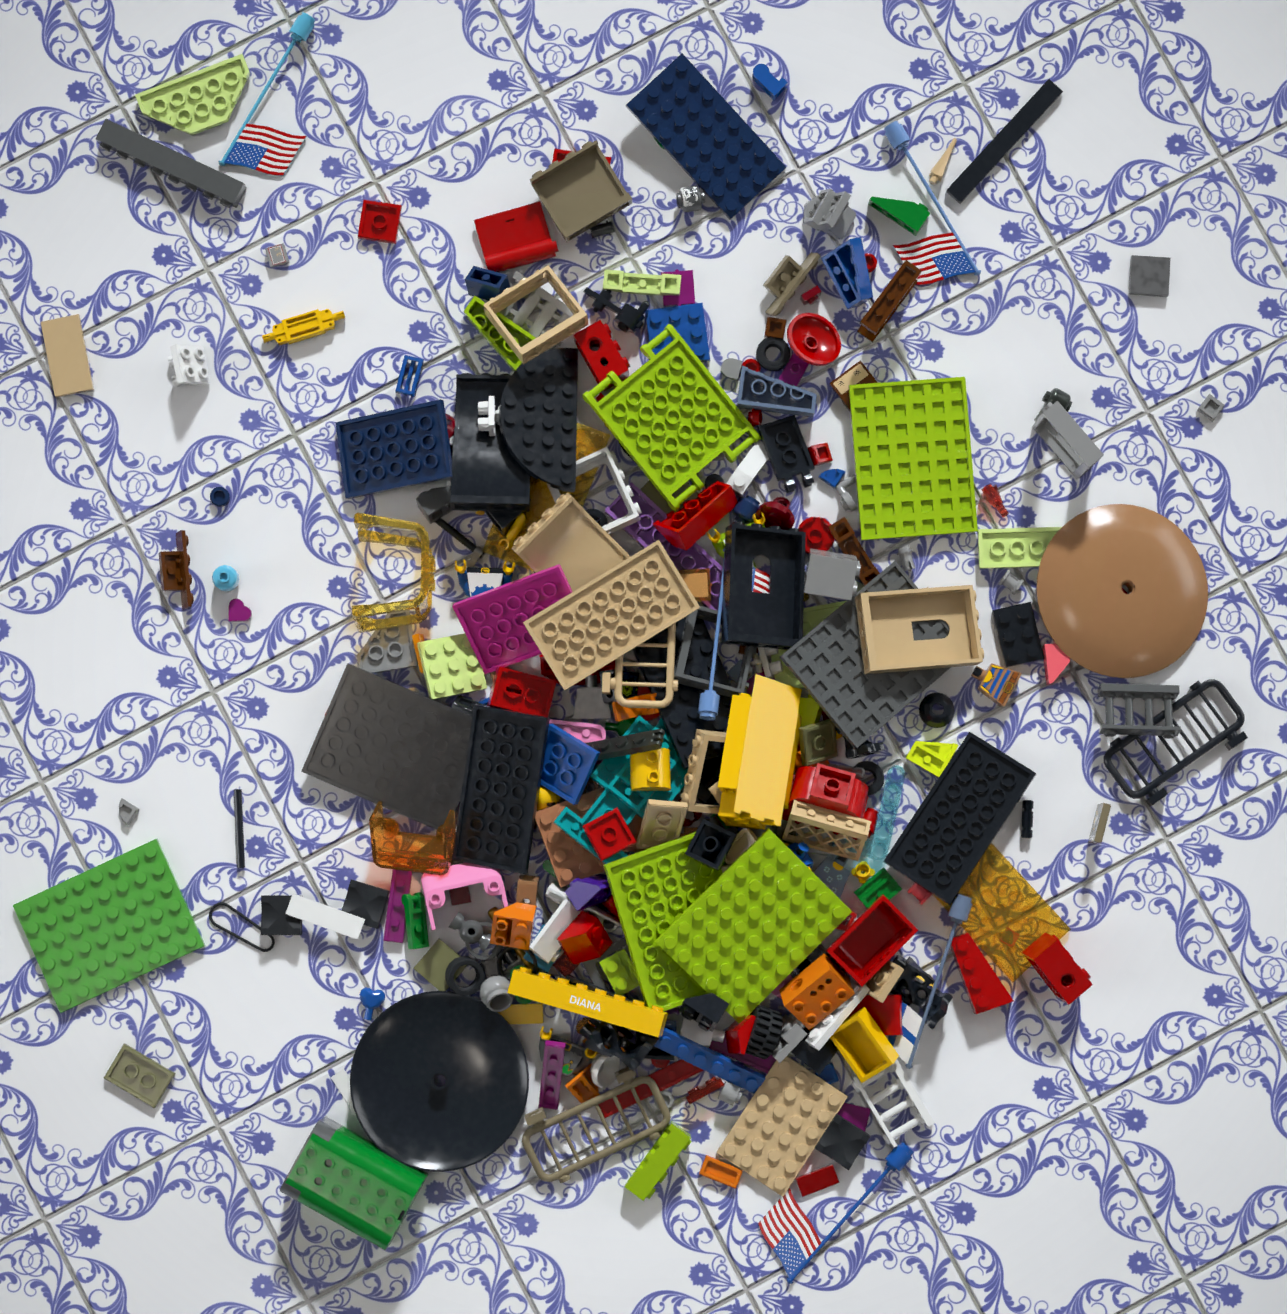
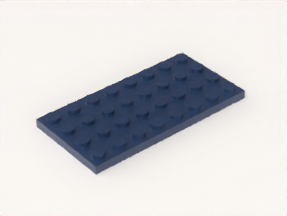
M683 53L626 104L627 109L729 220L787 168Z

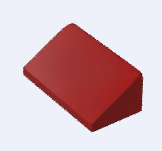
M833 1164L795 1178L802 1197L839 1183Z

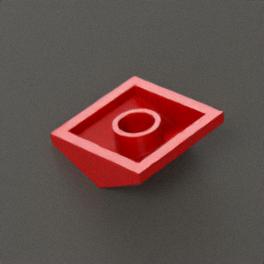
M748 1015L740 1023L735 1020L726 1029L725 1034L729 1054L745 1055L756 1016Z

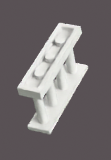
M897 1059L894 1064L863 1083L858 1080L857 1076L852 1077L854 1080L851 1083L856 1093L861 1092L884 1131L882 1137L887 1145L891 1144L893 1147H896L897 1144L894 1139L919 1124H926L927 1127L935 1124ZM889 1072H895L898 1079L895 1080L894 1084L874 1096L868 1097L864 1090L865 1086ZM899 1089L901 1091L905 1089L908 1094L905 1097L906 1100L883 1114H878L874 1104ZM910 1106L911 1108L916 1107L918 1111L917 1117L889 1132L884 1124L885 1121Z

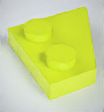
M915 741L906 759L939 778L956 751L958 744Z

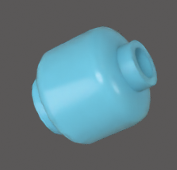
M222 565L215 569L212 580L214 585L221 591H232L239 583V574L231 566Z

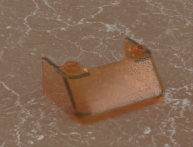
M378 801L369 818L372 857L375 865L386 869L435 875L446 874L451 866L456 838L454 810L450 809L444 824L438 827L436 836L400 832L397 821L392 818L383 817L382 801Z

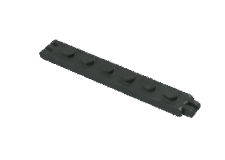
M656 729L585 744L600 752L597 759L599 761L660 749L665 730Z

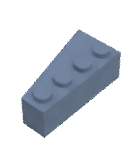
M742 366L737 399L738 408L750 410L754 408L755 410L814 417L817 394Z

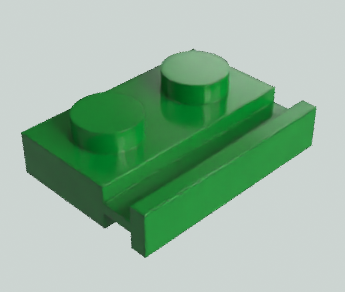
M883 867L853 893L868 909L882 894L890 900L902 888Z

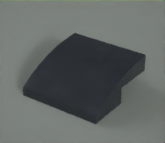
M804 1027L803 1030L807 1035L791 1053L820 1075L838 1049L830 1038L819 1051L805 1041L812 1029L809 1031Z

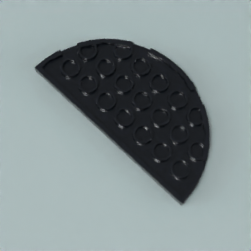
M558 348L541 353L524 365L519 366L511 375L500 400L499 425L501 434L508 445L507 449L515 461L536 480L540 479L550 484L552 488L574 493L576 490L578 348Z

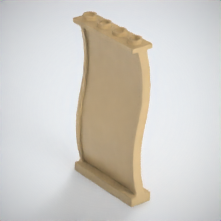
M569 493L561 495L556 500V504L551 509L548 508L537 523L534 522L527 530L528 532L523 537L520 536L515 540L512 547L535 573L560 564L573 592L631 557Z

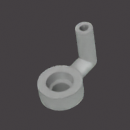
M855 474L836 485V490L842 498L840 503L845 511L849 509L852 512L858 508L851 495L846 491L847 487L856 482Z

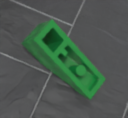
M873 196L869 199L868 205L915 236L930 216L929 209L921 203L917 204L910 201Z

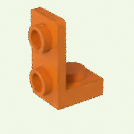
M657 693L642 694L627 698V700L656 701ZM617 701L612 703L615 721L659 713V709L627 708L618 704Z

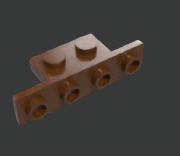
M180 530L176 533L177 551H164L158 554L162 591H181L182 609L185 610L192 607L194 597L190 591L192 576L188 568L190 565V556L187 554L189 539L185 534V530Z

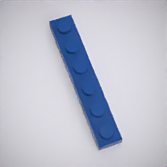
M665 1027L663 1035L658 1037L659 1040L654 1045L755 1094L765 1080V1075Z

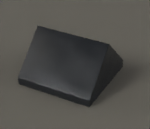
M702 819L685 855L709 868L719 871L737 834Z

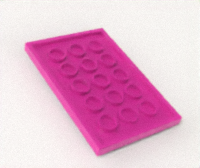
M558 564L456 602L452 607L484 674L496 671V668L499 666L507 667L542 654L523 622L573 591L561 565Z

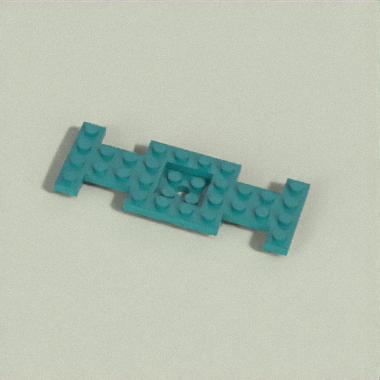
M638 716L623 736L656 729L665 730L661 748L670 750V791H631L630 755L604 759L590 778L605 790L581 819L568 807H565L553 822L598 859L597 853L582 828L583 825L617 807L628 825L636 814L643 819L648 799L672 801L685 785L684 777L688 769L683 770L662 719L653 727L641 716ZM621 851L602 862L607 864L628 855Z

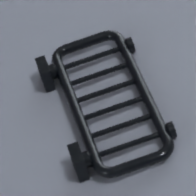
M1208 679L1200 683L1198 680L1189 687L1191 689L1190 692L1172 704L1173 713L1184 706L1209 741L1196 750L1181 729L1180 734L1193 753L1180 761L1163 736H1158L1177 762L1176 765L1164 772L1139 738L1141 735H1128L1123 739L1118 737L1110 743L1112 747L1105 752L1103 757L1104 765L1128 797L1140 799L1148 795L1149 798L1145 801L1151 807L1168 795L1164 788L1161 790L1157 789L1162 783L1226 738L1228 742L1224 745L1229 751L1248 738L1244 731L1240 734L1236 732L1243 726L1245 715L1220 681ZM1209 687H1215L1236 714V722L1228 727L1203 694V691ZM1198 695L1202 697L1225 729L1214 738L1210 736L1187 705L1189 701ZM1164 710L1153 717V726L1165 719ZM1173 718V725L1179 726ZM1134 740H1137L1161 773L1159 777L1150 783L1147 782L1123 749ZM1121 751L1146 785L1139 791H1133L1111 761L1112 756L1117 752Z

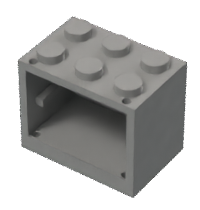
M810 549L804 581V593L851 600L852 596H856L858 584L855 576L859 577L860 561L854 555Z

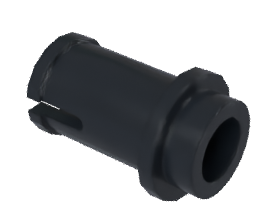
M606 220V223L590 228L592 238L606 234L612 235L611 233L615 232L612 221L608 222V220Z

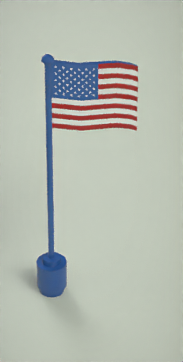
M904 1142L900 1145L897 1144L886 1156L887 1169L822 1242L812 1223L796 1203L790 1188L759 1221V1228L765 1240L779 1257L788 1275L787 1282L789 1284L794 1283L795 1277L890 1170L895 1172L896 1169L901 1171L912 1159L914 1151Z

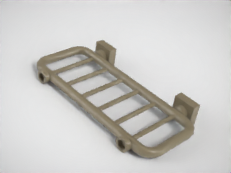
M625 1067L615 1072L618 1083L623 1082L622 1085L544 1121L546 1113L543 1106L525 1114L527 1125L533 1124V1126L524 1132L522 1144L539 1179L544 1182H553L559 1179L560 1183H564L571 1179L569 1174L647 1137H649L650 1141L661 1136L660 1131L669 1125L671 1116L656 1082L649 1076L634 1078V1076H637L636 1071L633 1072L628 1067ZM643 1083L649 1086L663 1116V1120L654 1126L651 1125L634 1088ZM630 1089L648 1126V1129L635 1135L616 1097ZM610 1098H613L631 1136L618 1143L615 1142L598 1105ZM595 1106L612 1142V1146L599 1152L580 1114ZM574 1115H577L595 1153L582 1160L579 1159L562 1122ZM559 1123L577 1161L563 1169L544 1131ZM538 1132H541L558 1168V1171L552 1174H546L543 1171L530 1143V1137Z

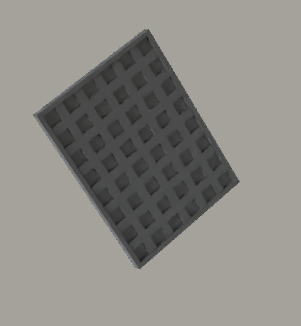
M895 560L860 589L856 596L860 593L918 589V587ZM852 596L851 600H847L780 656V659L854 749L858 748L951 668L865 674L855 596ZM943 620L912 622L914 641L942 639L949 634V626Z

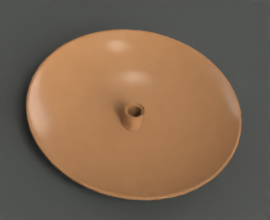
M1110 504L1089 509L1077 515L1054 535L1042 556L1038 569L1037 602L1043 623L1049 635L1070 659L1100 675L1115 678H1136L1168 667L1177 661L1193 644L1206 616L1208 583L1202 560L1196 548L1185 533L1173 522L1155 511L1144 507ZM1122 585L1127 586L1128 594L1123 593Z

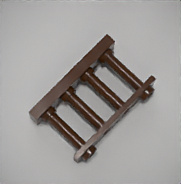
M905 260L860 321L861 326L857 332L873 343L918 282L916 279L922 271Z

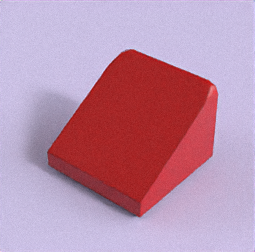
M828 443L812 445L807 448L814 467L833 461Z

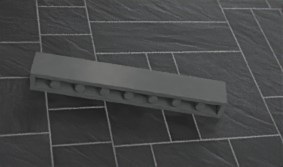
M105 119L96 137L97 142L100 144L99 147L108 152L113 150L117 152V156L125 160L130 158L134 160V164L142 168L147 166L151 168L153 173L159 176L162 174L169 176L168 179L176 184L179 182L186 184L185 187L193 192H196V190L203 192L202 195L210 200L216 198L220 200V204L227 208L231 206L237 208L246 190L243 182L108 119Z

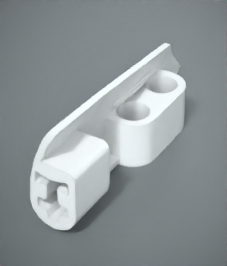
M553 881L548 887L545 896L559 905L564 899L570 901L565 893L568 888L565 886L560 888L558 882ZM598 906L584 909L586 913L589 910L597 914L596 918L600 920L603 927L605 919L615 923L612 929L608 930L604 927L606 932H613L618 926L622 927L621 922L615 916Z

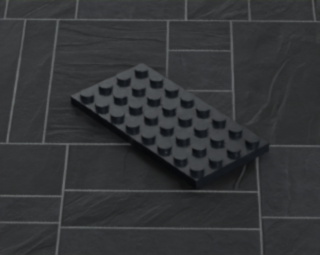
M686 617L676 622L675 664ZM696 618L684 674L710 681L714 644L702 619ZM668 628L643 643L667 644ZM635 647L632 649L638 663H667V648ZM717 653L714 682L732 687ZM640 667L646 683H666L667 667ZM678 684V691H674L672 702L667 707L659 709V714L683 770L689 767L688 758L692 753V740L695 739L697 729L727 732L731 697L719 695V709L715 720H703L699 718L698 708L700 694L704 693L705 690ZM648 687L651 693H657L656 701H661L665 698L666 687ZM709 741L704 763L722 757L725 743Z
M474 704L452 860L528 874L550 721L549 717Z
M969 732L883 862L951 905L1035 778L1036 773Z

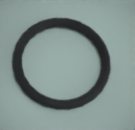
M506 947L500 952L497 958V970L499 975L505 977L509 981L511 980L508 979L502 972L501 959L507 951L518 948ZM524 950L531 956L534 966L532 973L536 974L538 968L537 959L531 950Z

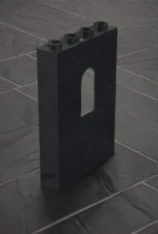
M732 522L731 525L725 528L721 643L789 650L803 638L806 532H800L797 528L782 530L780 526L765 528L761 524L747 526L743 522ZM757 555H764L770 561V594L752 592L753 560Z

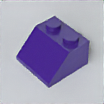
M604 874L584 879L576 878L570 882V887L565 891L577 911L600 905L612 895L607 876Z

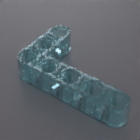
M894 765L887 770L874 834L871 840L867 839L865 841L861 857L881 860L888 854L905 779V771L899 765ZM893 769L900 771L901 777L899 780H894L891 777ZM889 788H893L897 793L894 799H889L886 795ZM885 807L892 810L890 818H885L882 815V810ZM881 826L886 827L888 830L885 838L878 835V828ZM833 841V842H832V847H835L836 845H835V842ZM875 846L883 848L884 853L881 857L874 855L873 849ZM853 847L847 848L850 852H857Z

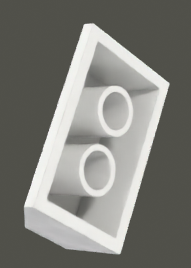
M564 899L531 943L529 950L547 964L551 961L555 962L561 954L559 952L561 945L557 938L579 915L580 911H577L567 899Z

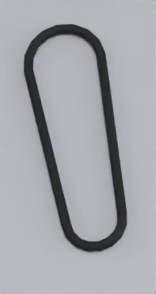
M220 902L214 904L210 909L209 919L211 923L219 929L229 933L230 935L240 939L241 941L251 945L252 947L262 952H268L274 947L275 940L272 935H268L272 940L271 946L267 949H263L249 942L248 940L238 936L237 934L227 930L226 928L216 924L212 919V912L215 909V907L219 905H224L232 911H234L235 913H237L242 918H244L246 921L254 925L256 928L261 930V927L259 925L254 923L252 920L244 916L242 913L237 911L229 904Z

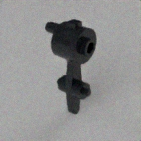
M586 287L583 291L595 300L592 304L595 313L597 311L602 312L606 307L617 314L614 320L618 324L617 327L623 332L629 331L634 333L636 329L640 330L644 325L642 321L645 318L644 313L649 308L648 301H644L638 310L627 303L622 308H619L610 302L612 298L611 290L603 289L600 294H597Z

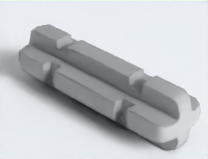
M836 764L828 765L855 773L856 779H863L865 776L863 768Z

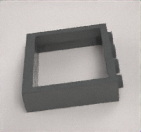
M700 606L699 609L686 616L674 668V679L678 680V684L709 690L710 681L684 674L696 618L716 623L717 610ZM745 646L737 687L734 688L713 682V690L716 691V694L732 698V695L747 693L749 683L746 682L747 676H751L753 665L750 662L751 658H754L756 655L757 647Z

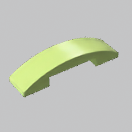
M604 270V290L641 295H680L681 275H650L624 273V271Z

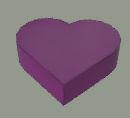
M240 599L230 601L229 622L248 621L252 617V611L247 606H244L243 601Z

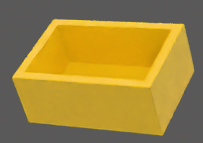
M865 1007L846 1018L830 1037L862 1083L894 1064L899 1057Z

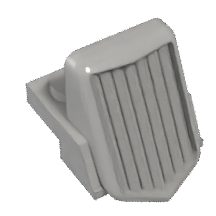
M832 189L822 190L819 195L804 205L803 223L816 230H821L836 239H843L856 217V212L848 206L851 195L846 191L835 193Z

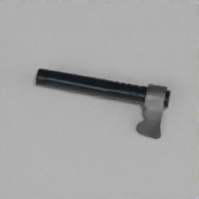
M440 518L435 521L437 525L473 552L472 556H470L471 559L466 560L467 567H474L477 561L484 557L486 554L484 549L474 545V543L465 538L464 535L445 520Z

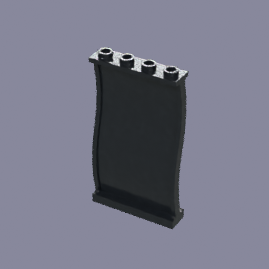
M456 374V408L450 495L451 510L530 512L531 475L510 454L504 436L501 434L500 425L495 421V436H489V431H478V418L489 417V415H478V402L489 401V396H495V411L498 410L502 393L511 377L509 374Z

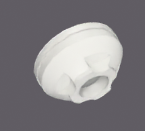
M605 1055L596 1057L592 1061L590 1069L593 1083L600 1088L610 1086L616 1079L615 1072L620 1070V1058Z

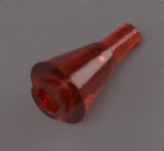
M989 483L981 489L982 493L980 496L996 508L1002 517L1009 514L1002 504L1003 501L996 484L992 486Z

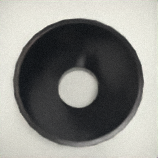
M943 693L928 694L919 705L921 720L932 728L946 726L954 716L953 702ZM934 704H941L944 710L941 715H935L932 712Z

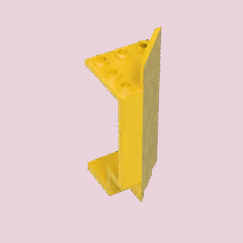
M755 674L752 697L746 693L732 695L718 788L722 792L718 816L726 826L765 830L766 825L781 827L783 808L788 809L799 740V728L802 717L798 712L802 689Z

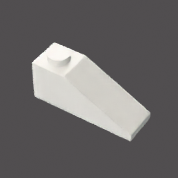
M759 440L755 443L726 483L732 486L734 493L739 497H743L769 459L762 441Z

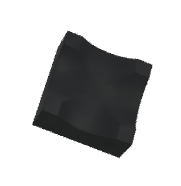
M351 880L341 911L365 919L363 925L379 929L390 891Z
M261 895V935H302V920L285 914L292 896Z
M836 1114L816 1144L815 1149L849 1170L869 1140L870 1135Z

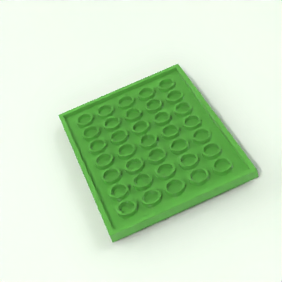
M158 839L145 843L13 905L60 1013L206 946Z

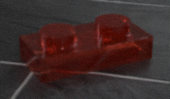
M714 1076L706 1080V1085L700 1089L696 1086L687 1091L689 1094L686 1096L688 1103L692 1104L724 1086L721 1078L716 1079Z

